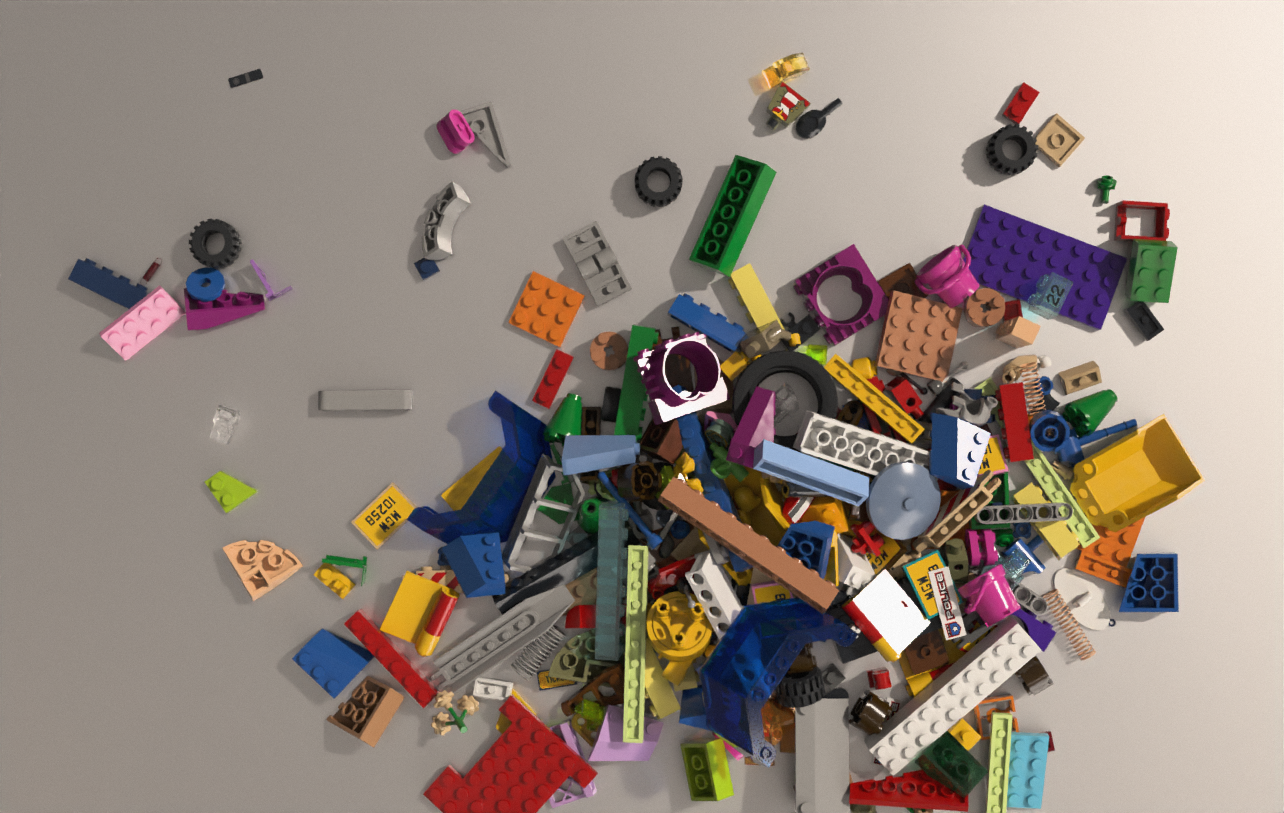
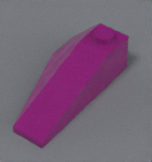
M184 288L188 330L208 329L265 310L263 294L248 292L233 294L223 290L221 296L215 300L201 302V300L192 299L187 292V288Z
M756 387L731 440L726 457L727 461L753 468L754 450L763 439L774 443V435H776V429L774 428L775 391Z

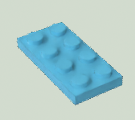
M1011 732L1007 807L1041 809L1049 745L1048 733Z

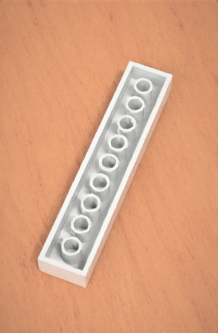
M1010 615L887 720L878 735L874 733L864 740L866 746L894 776L1038 654L1041 649Z

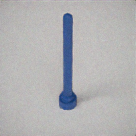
M599 472L598 478L646 536L649 548L653 550L664 541L661 536L652 533L627 500L618 495V489L606 474Z

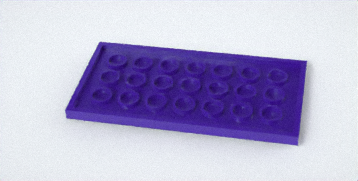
M985 204L982 206L967 247L971 256L969 269L981 286L1097 330H1101L1128 259ZM964 255L963 260L966 263V256ZM1053 285L1059 287V293H1061L1062 289H1065L1061 297L1058 296L1056 287L1053 288L1054 293L1051 292ZM1049 294L1054 295L1055 303L1060 298L1057 306L1053 304L1051 296L1049 297L1050 302L1047 301Z

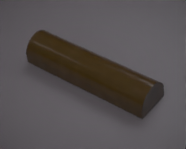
M582 407L581 435H601V407ZM600 469L580 473V482L583 484H598Z

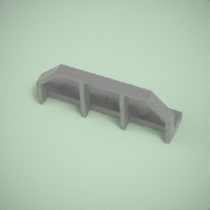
M541 455L503 550L502 560L509 570L527 573L532 568H536L548 559L560 554L585 495L577 474H571L578 489L572 506L541 498L543 492L547 489L549 477L554 470L563 472L562 465L556 464L548 455ZM540 505L569 512L559 536L529 529L533 524L536 509ZM527 536L556 543L552 555L535 565L528 567L515 564L519 559L522 544L525 543Z

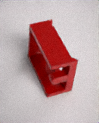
M1126 200L1116 203L1114 241L1133 242L1134 239L1166 241L1169 236L1167 220L1170 217V209H1168V203ZM1126 208L1155 210L1154 237L1125 235L1127 222Z

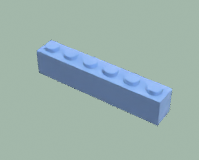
M764 439L754 450L753 469L856 506H860L869 497V477Z

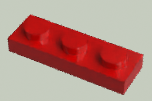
M556 349L532 399L533 402L550 409L574 359L573 356Z

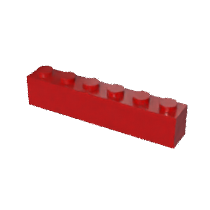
M362 609L358 610L344 623L423 708L437 696L440 691H437L436 687L383 631L379 630L380 628Z

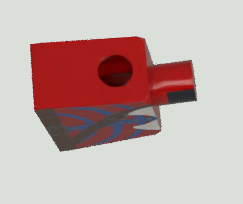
M896 376L885 385L887 394L905 413H910L914 420L923 415L922 410L919 408L923 402L907 379Z

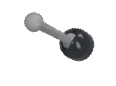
M681 577L677 580L676 587L681 594H686L688 607L694 608L696 604L690 596L692 588L687 578Z

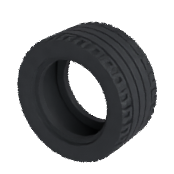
M778 350L764 354L753 360L743 370L736 382L732 398V409L737 426L756 387L766 378L777 373H793L807 380L817 396V414L836 419L838 396L834 382L822 364L804 353L793 350ZM797 434L791 436L774 435V443L804 453L793 448Z

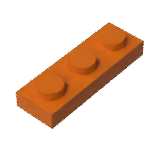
M1081 550L1074 569L1124 588L1127 587L1132 571L1129 568Z

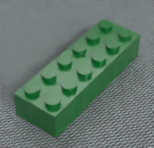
M735 155L691 253L690 261L702 268L727 277L731 276L777 173L765 163Z
M633 324L614 435H636L637 442V440H641L643 427H639L640 421H644L646 408L642 407L643 401L647 402L648 395L645 393L647 391L645 384L641 382L643 380L641 373L637 371V362H634L633 358L638 356V351L647 348L649 351H652L653 344L657 345L659 332H655L656 328Z

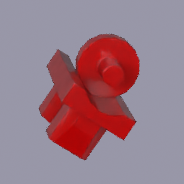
M865 520L860 525L853 524L850 527L856 537L852 538L854 544L851 546V550L854 553L860 552L864 555L868 552L869 554L873 553L876 557L881 554L879 549L885 542L878 534L870 538L869 534L875 530L871 522Z

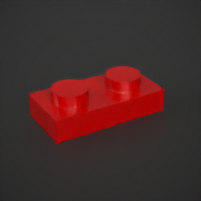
M1023 82L1002 116L1015 124H1020L1040 92Z

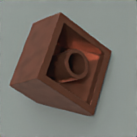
M652 418L639 442L640 450L654 459L674 464L682 449L678 421L673 419L655 425Z

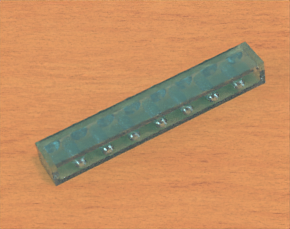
M602 502L599 505L595 659L618 661L620 656L624 655V643H621V636L625 634V624H622V617H625L626 606L622 605L623 598L626 597V586H623V579H626L627 567H624V559H627V548H624V540L628 538V529L625 528V521H628L629 513L628 509H625V503Z

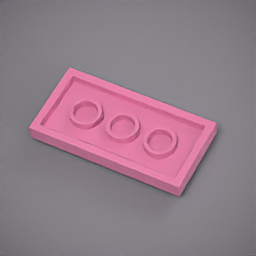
M159 285L99 334L126 361L186 314V312Z

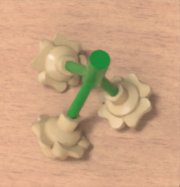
M446 690L439 692L435 696L436 702L433 706L436 709L444 707L446 711L451 713L454 721H451L449 715L443 712L433 716L431 727L434 728L435 734L440 733L441 736H444L446 732L451 731V725H457L461 733H466L468 728L463 719L465 715L469 714L472 716L474 712L479 711V702L472 695H463L461 699L457 700V708L462 711L461 716L458 717L450 703L454 693L452 691L447 692Z

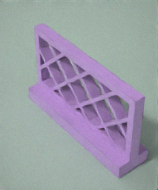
M571 719L549 727L552 731L559 729L561 739L585 760L576 732L571 725ZM568 777L566 780L571 781L568 789L565 790L561 787L557 789L565 793L563 800L555 802L552 795L549 801L552 808L584 797L594 796L597 790L593 780L584 789L573 778ZM573 783L580 786L581 794L575 795L569 792Z

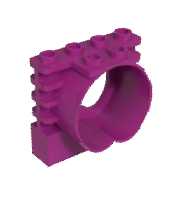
M854 244L794 280L795 285L793 288L798 296L802 295L804 298L803 304L808 312L812 311L815 318L813 319L820 328L822 327L825 332L823 337L829 345L835 346L886 315L889 300ZM832 276L848 277L851 280L852 291L861 296V307L850 319L843 321L832 320L826 317L819 309L817 303L818 289L826 279Z
M699 332L691 335L690 333L685 334L678 339H670L654 346L655 350L649 351L647 348L638 351V356L633 358L634 362H637L638 373H641L643 379L641 382L645 384L647 390L645 393L651 401L648 405L655 425L730 399L723 378H719L721 370L718 358L714 351L710 349V345L706 344V334L699 335ZM678 354L684 356L693 364L697 373V385L693 392L682 391L678 394L671 388L664 371L667 355Z

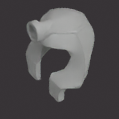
M953 382L951 389L960 392V397H952V404L957 405L958 409L937 408L936 413L958 417L977 427H981L989 420L991 410L997 406L998 401L993 397H987L986 400L984 398L973 400L965 393L963 384Z

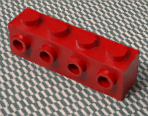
M1023 382L997 386L998 390H995V398L997 401H1000L1001 409H998L999 421L1002 420L1003 428H1000L1002 440H1005L1006 447L1003 448L1005 459H1008V463L1032 460L1034 456Z

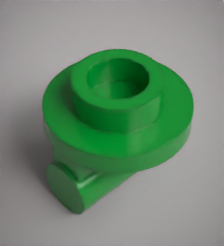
M1012 528L992 530V532H995L996 545L1007 547L1014 541Z

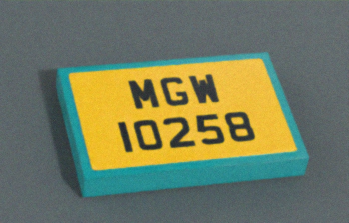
M938 549L902 566L928 620L939 615L928 572L946 567ZM953 582L958 605H960L963 601Z

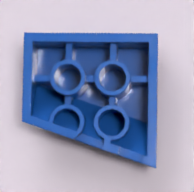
M930 413V420H932V430H930V438H932L929 464L930 475L962 490L974 487L991 433L958 417Z
M819 521L791 524L778 546L783 548L790 557L799 559L806 568L818 572L819 577L824 579L835 526Z
M499 532L460 536L441 548L466 598L505 594V576Z
M1175 552L1137 554L1119 612H1179L1178 554Z
M322 628L292 660L335 699L374 658V655L369 650L362 648V646L349 642Z

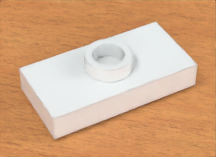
M479 677L474 680L472 696L506 702L512 695L513 683Z

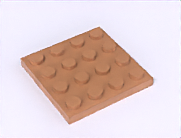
M891 290L874 366L943 382L949 374L963 308L957 306L949 308L945 303Z

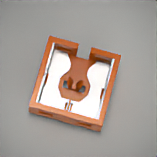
M1005 694L987 697L973 708L977 733L981 736L980 740L990 739L991 713L993 710L998 713H1010V710L1016 712L1013 695ZM1012 716L1011 732H1019L1017 718Z

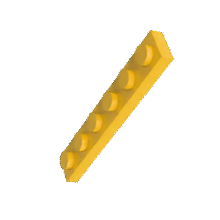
M837 354L824 366L831 377L910 444L924 431L920 424Z

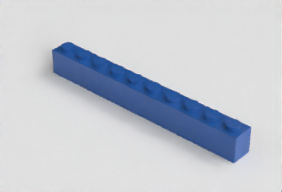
M680 385L672 388L678 394L682 391H687L686 387ZM696 412L675 418L679 423L681 441L685 452L694 460V473L704 489L702 492L704 497L709 501L716 502L720 509L726 513H732L742 523L724 479L716 477L711 472L710 464L715 457L709 448V442L704 435V430ZM728 549L729 558L735 572H743L753 567Z

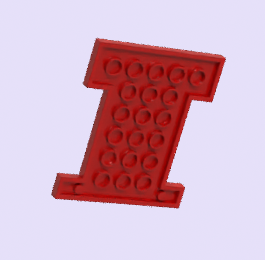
M512 694L498 709L512 722L508 729L465 777L461 776L449 765L423 795L443 813H537L569 776L585 789L598 772Z

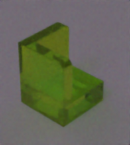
M808 344L806 346V355L811 356L822 366H825L827 361V345Z
M583 699L575 707V712L580 713L581 717L587 719L588 730L594 732L603 723L604 706Z

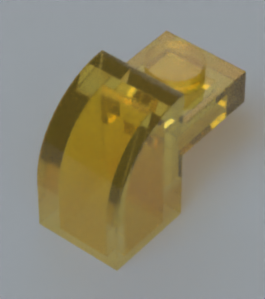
M797 53L774 62L772 66L762 72L769 88H774L780 85L782 81L785 82L810 71L804 54Z

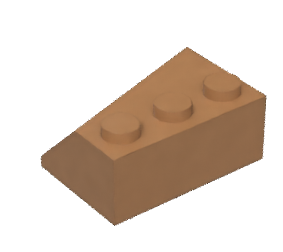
M367 676L353 690L352 697L346 703L342 702L338 706L339 710L335 715H330L326 720L374 748L405 697L391 687Z

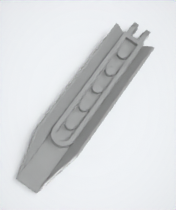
M561 585L523 600L433 661V664L440 669L431 675L429 679L431 681L435 680L442 674L446 680L437 685V691L449 684L452 687L453 693H457L546 633L572 605L575 599L566 586Z

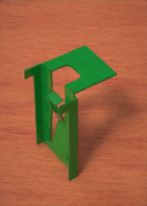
M552 444L550 447L557 464L562 465L561 455L555 445ZM561 472L564 478L561 481L562 485L567 482L571 483L568 476L563 475V472Z
M326 555L325 559L322 558L323 563L363 568L361 586L365 583L367 557L363 556V560Z

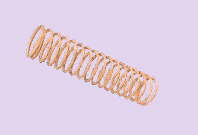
M1031 362L1020 365L1019 368L1036 366L1033 369H1025L1020 372L1037 370V363ZM1037 370L1036 372H1034V373L1023 374V375H1021V377H1026V376H1030V375H1033V374H1036V375L1039 376V374H1037L1038 370ZM1038 376L1031 378H1025L1022 381H1029L1032 379L1040 380V378H1037ZM1036 381L1023 384L1024 386L1034 383H1039V385L1037 386H1030L1024 388V390H1029L1036 387L1040 388L1039 390L1025 392V394L1041 392L1038 395L1027 396V399L1034 398L1037 396H1042V398L1044 397L1043 395H1041L1043 392L1040 391L1042 389V387H1040V382ZM1040 398V399L1028 400L1027 403H1032V402H1036V401H1039V400H1042L1043 402H1042V403L1030 404V405H1028L1027 407H1034V406H1038V405H1044L1043 407H1040V408H1032V409H1029L1028 411L1031 412V411H1037V410H1040V409H1045V408H1044V407H1045V404H1043V403H1044V400H1043L1042 398ZM1034 412V413H1031V414H1029V415H1030V416H1034V415H1036V414L1039 413V412ZM1048 428V431H1046V433L1048 432V434H1051V431Z
M1054 589L1043 596L1044 599L1048 598L1046 602L1056 596H1060L1058 599L1047 604V606L1063 599L1061 594H1058V589ZM1062 600L1060 603L1052 606L1049 610H1052L1060 604L1065 603L1062 607L1054 610L1052 612V614H1054L1064 607H1067L1068 609L1069 606H1065L1066 602H1063ZM1066 609V610H1064V611H1062V612L1056 614L1054 617L1056 618V617L1060 616L1061 614H1063V613L1066 612V611H1070V612H1071V610H1067V609ZM1069 612L1067 615H1064L1057 619V621L1064 619L1068 615H1072L1069 619H1066L1059 623V625L1066 623L1070 619H1074L1071 623L1064 625L1061 629L1070 626L1072 623H1076V625L1064 631V633H1067L1074 627L1079 626L1077 630L1070 632L1066 635V637H1069L1075 632L1081 630L1079 634H1076L1069 638V641L1075 639L1081 634H1084L1081 638L1074 640L1071 644L1073 645L1080 641L1082 638H1086L1085 641L1080 642L1073 647L1077 648L1084 642H1088L1087 645L1082 646L1075 651L1079 652L1083 650L1085 647L1091 646L1089 649L1084 650L1078 654V656L1085 654L1080 658V660H1086L1093 656L1096 653V651H1094L1095 649L1092 648L1091 644H1089L1090 641H1086L1087 637H1084L1085 633H1082L1083 630L1080 629V625H1077L1078 622L1075 621L1076 618H1074L1073 614H1070Z

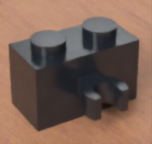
M789 312L790 322L786 323L783 319H780V322L784 327L790 329L788 332L791 334H799L801 344L790 347L789 340L785 341L783 339L780 343L786 351H794L821 330V328L810 314L796 324L794 315Z

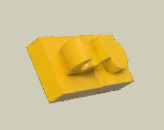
M323 563L314 573L315 577L342 599L356 585L333 564Z

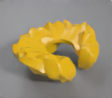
M683 452L682 456L676 461L677 464L673 470L674 477L684 480L688 487L702 493L704 489L701 486L700 480L698 478L688 480L687 473L694 471L695 463L693 458H690L686 452Z

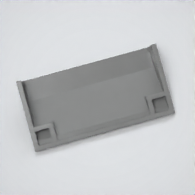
M822 698L812 705L795 708V813H850L849 698Z

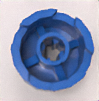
M1044 410L1034 415L1030 420L1031 440L1041 451L1057 452L1069 442L1070 427L1058 412ZM1048 428L1053 431L1051 434L1046 433Z

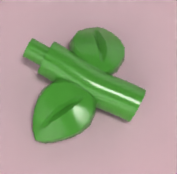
M715 442L712 443L709 448L714 452L713 456L716 459L710 464L711 472L720 479H725L732 473L739 482L743 481L749 474L745 467L726 460L730 445L728 449H725L723 446L719 447Z

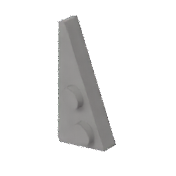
M492 102L460 111L472 132L507 168L511 167Z

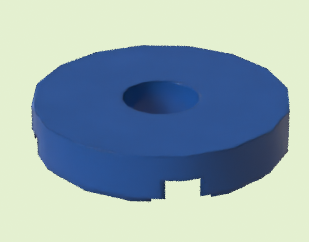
M209 267L195 270L188 276L186 281L188 294L192 299H198L201 302L212 301L220 297L226 286L222 273ZM203 283H210L207 287L201 286Z

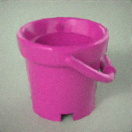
M962 244L959 246L952 245L933 257L919 270L915 280V284L923 293L937 294L949 308L961 304L966 296L970 297L980 286L969 269L971 264L969 251ZM962 252H963V253L965 254V256H966V263L964 262L963 258L961 257ZM921 283L927 284L932 290L926 289Z
M1002 564L995 566L958 588L960 595L964 599L967 598L964 612L970 614L976 610L987 628L1021 608L1005 578L1006 572Z

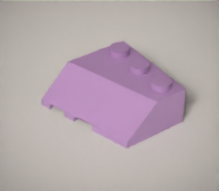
M607 705L604 709L588 761H649L658 743L664 723L644 716L643 743L623 742L624 709Z

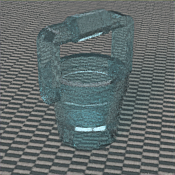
M1016 548L1005 559L1000 556L998 561H995V564L990 566L988 570L998 564H1002L1005 572L1016 580L1010 586L1011 590H1013L1024 579V576L1021 574L1031 560L1024 552Z

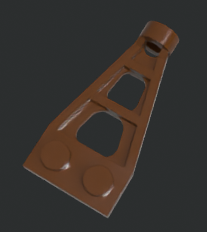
M618 663L603 670L568 700L562 702L561 709L564 715L568 717L581 711L607 707V705L623 704L624 667L621 663ZM604 682H608L616 694L603 696L598 687ZM591 691L597 700L587 703L583 695Z

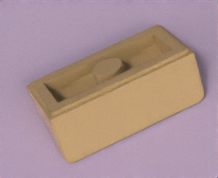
M1095 361L1058 373L1066 395L1102 383L1100 369Z

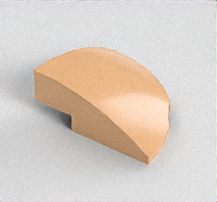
M243 540L222 548L252 601L262 597L303 567L301 562L289 550H284L273 542L259 540L258 542Z

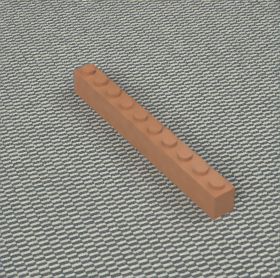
M673 477L660 495L658 501L820 613L823 614L839 592L834 583L819 577L818 572L803 566L799 559L790 557L783 548L771 544L767 537L755 533L751 526L739 522L735 515L720 509L716 502L704 498L700 491L688 487L684 480Z

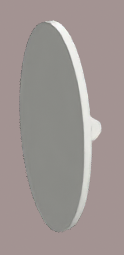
M1069 568L1058 570L1054 576V588L1058 589V594H1061V598L1064 599L1063 602H1066L1065 606H1069L1067 610H1071L1070 614H1073V617L1076 618L1075 620L1087 628L1093 630L1105 629L1110 622V611L1100 590L1090 579L1076 570Z

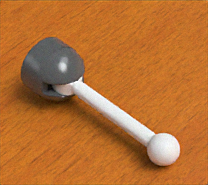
M966 361L962 362L961 366L950 373L943 382L940 380L930 381L927 383L928 389L934 396H937L943 389V383L962 369H967L968 363Z

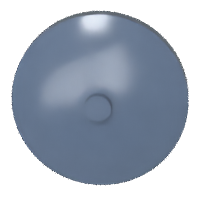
M897 462L885 467L875 476L869 486L866 511L870 522L880 533L893 539L905 540L920 535L933 523L939 511L941 494L938 482L934 476L930 475L928 469L913 462Z

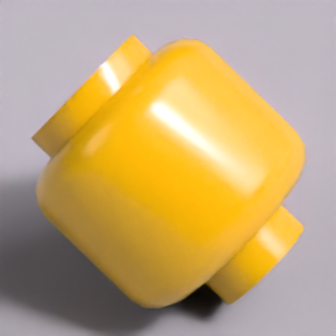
M870 357L854 359L851 363V367L866 380L878 375L877 366H874L875 360H871Z

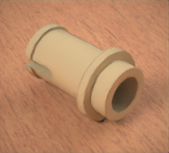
M1056 459L1052 461V468L1058 475L1063 477V480H1070L1074 474L1073 467H1068Z

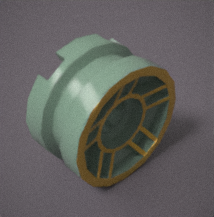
M714 419L705 430L704 435L711 444L715 442L719 447L723 446L726 448L735 433H733L734 429L730 424L721 419Z

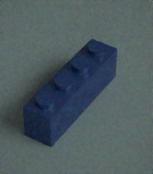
M88 258L85 261L78 259L68 278L128 309L149 294L147 287L139 283L135 286L130 283L131 279L123 275L119 277L112 275L113 270L104 266L100 269L96 267V262Z

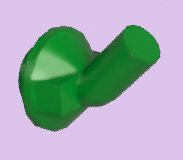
M1104 175L1097 180L1098 188L1102 189L1101 203L1107 204L1109 203L1110 190H1115L1117 181L1112 176Z

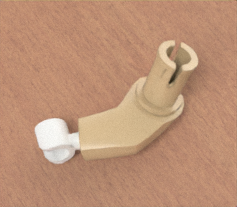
M1036 355L1017 356L1004 367L1002 380L1005 384L1008 381L1011 384L1022 375L1021 370L1036 367L1019 368L1020 365L1035 362L1040 363L1041 368L1051 366L1050 358L1046 355L1039 356L1038 358Z

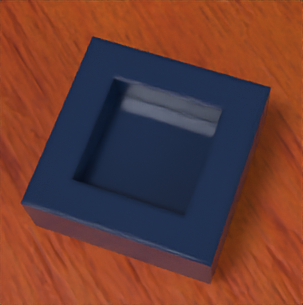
M422 258L414 263L423 280L440 272L434 260Z

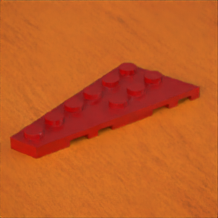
M968 761L961 762V765L956 766L951 764L944 765V768L940 769L927 768L903 773V776L894 778L893 775L886 776L885 779L878 781L870 779L850 783L849 804L968 812Z

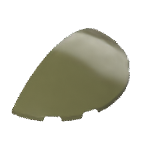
M595 628L576 635L565 643L564 647L556 654L548 676L587 684L603 670L618 663H621L625 669L624 648L626 646V631L615 628ZM604 682L602 685H600L603 687L612 688L608 682Z

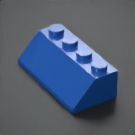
M685 293L683 296L679 294L667 315L695 332H699L700 335L706 334L707 339L734 353L745 335V332L742 331L744 328L735 322L733 325L726 321L727 318L720 313L716 315L711 313V308L703 303L700 305L694 303V298Z

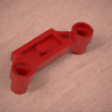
M695 555L658 569V576L648 581V592L654 599L658 600L664 595V591L667 588L676 585L679 578L685 577V573L690 572L696 561Z

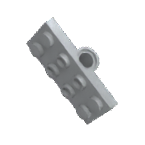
M597 221L563 238L597 306L632 289Z

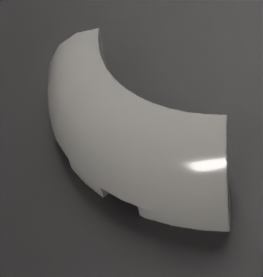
M453 181L437 195L436 199L438 200L432 210L429 209L424 221V224H426L425 234L422 235V250L425 259L440 260L453 255L451 236L454 225L463 210L471 204L464 190Z

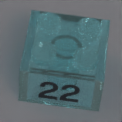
M1054 272L1043 277L1041 276L1036 284L1038 288L1036 293L1032 294L1028 300V310L1047 320L1056 318L1073 285V281Z

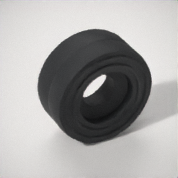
M605 388L601 412L602 421L616 422L621 396L620 388Z

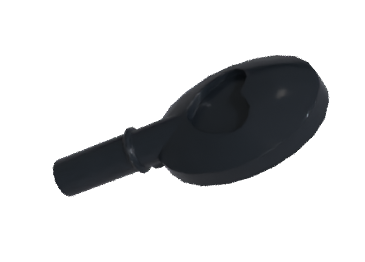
M837 98L826 108L824 107L822 111L811 110L803 114L796 124L797 135L807 139L819 134L826 124V116L842 105V101Z

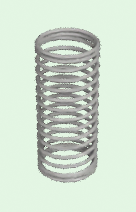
M555 625L547 632L553 635L556 640L547 633H544L554 644L549 642L543 635L540 636L551 647L537 638L549 651L544 649L535 640L533 641L546 654L542 653L532 643L529 644L544 658L540 657L529 646H526L542 662L523 649L539 665L535 664L524 653H521L536 669L520 656L518 658L530 667L532 671L517 659H515L516 663L511 664V667L524 679L530 681L531 677H533L532 674L536 673L535 670L538 671V667H541V664H544V661L547 660L546 657L552 654L551 650L554 651V647H558L557 644H560V640L562 641L566 637Z

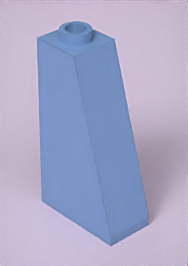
M636 435L566 436L562 454L563 475L635 463L636 455H640V443H636Z

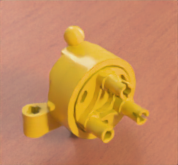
M679 591L663 595L653 605L647 603L648 641L659 654L658 658L660 660L663 657L671 660L662 673V677L676 686L682 683L688 669L697 657L705 653L708 659L714 660L720 655V650L716 645H709L714 629L696 595L690 593L691 599L696 605L694 608H689L686 594H681Z

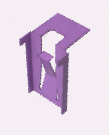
M253 259L250 260L251 265L268 291L265 295L269 301L274 298L277 299L293 289L289 286L274 294L266 281L265 273L263 272L262 274Z

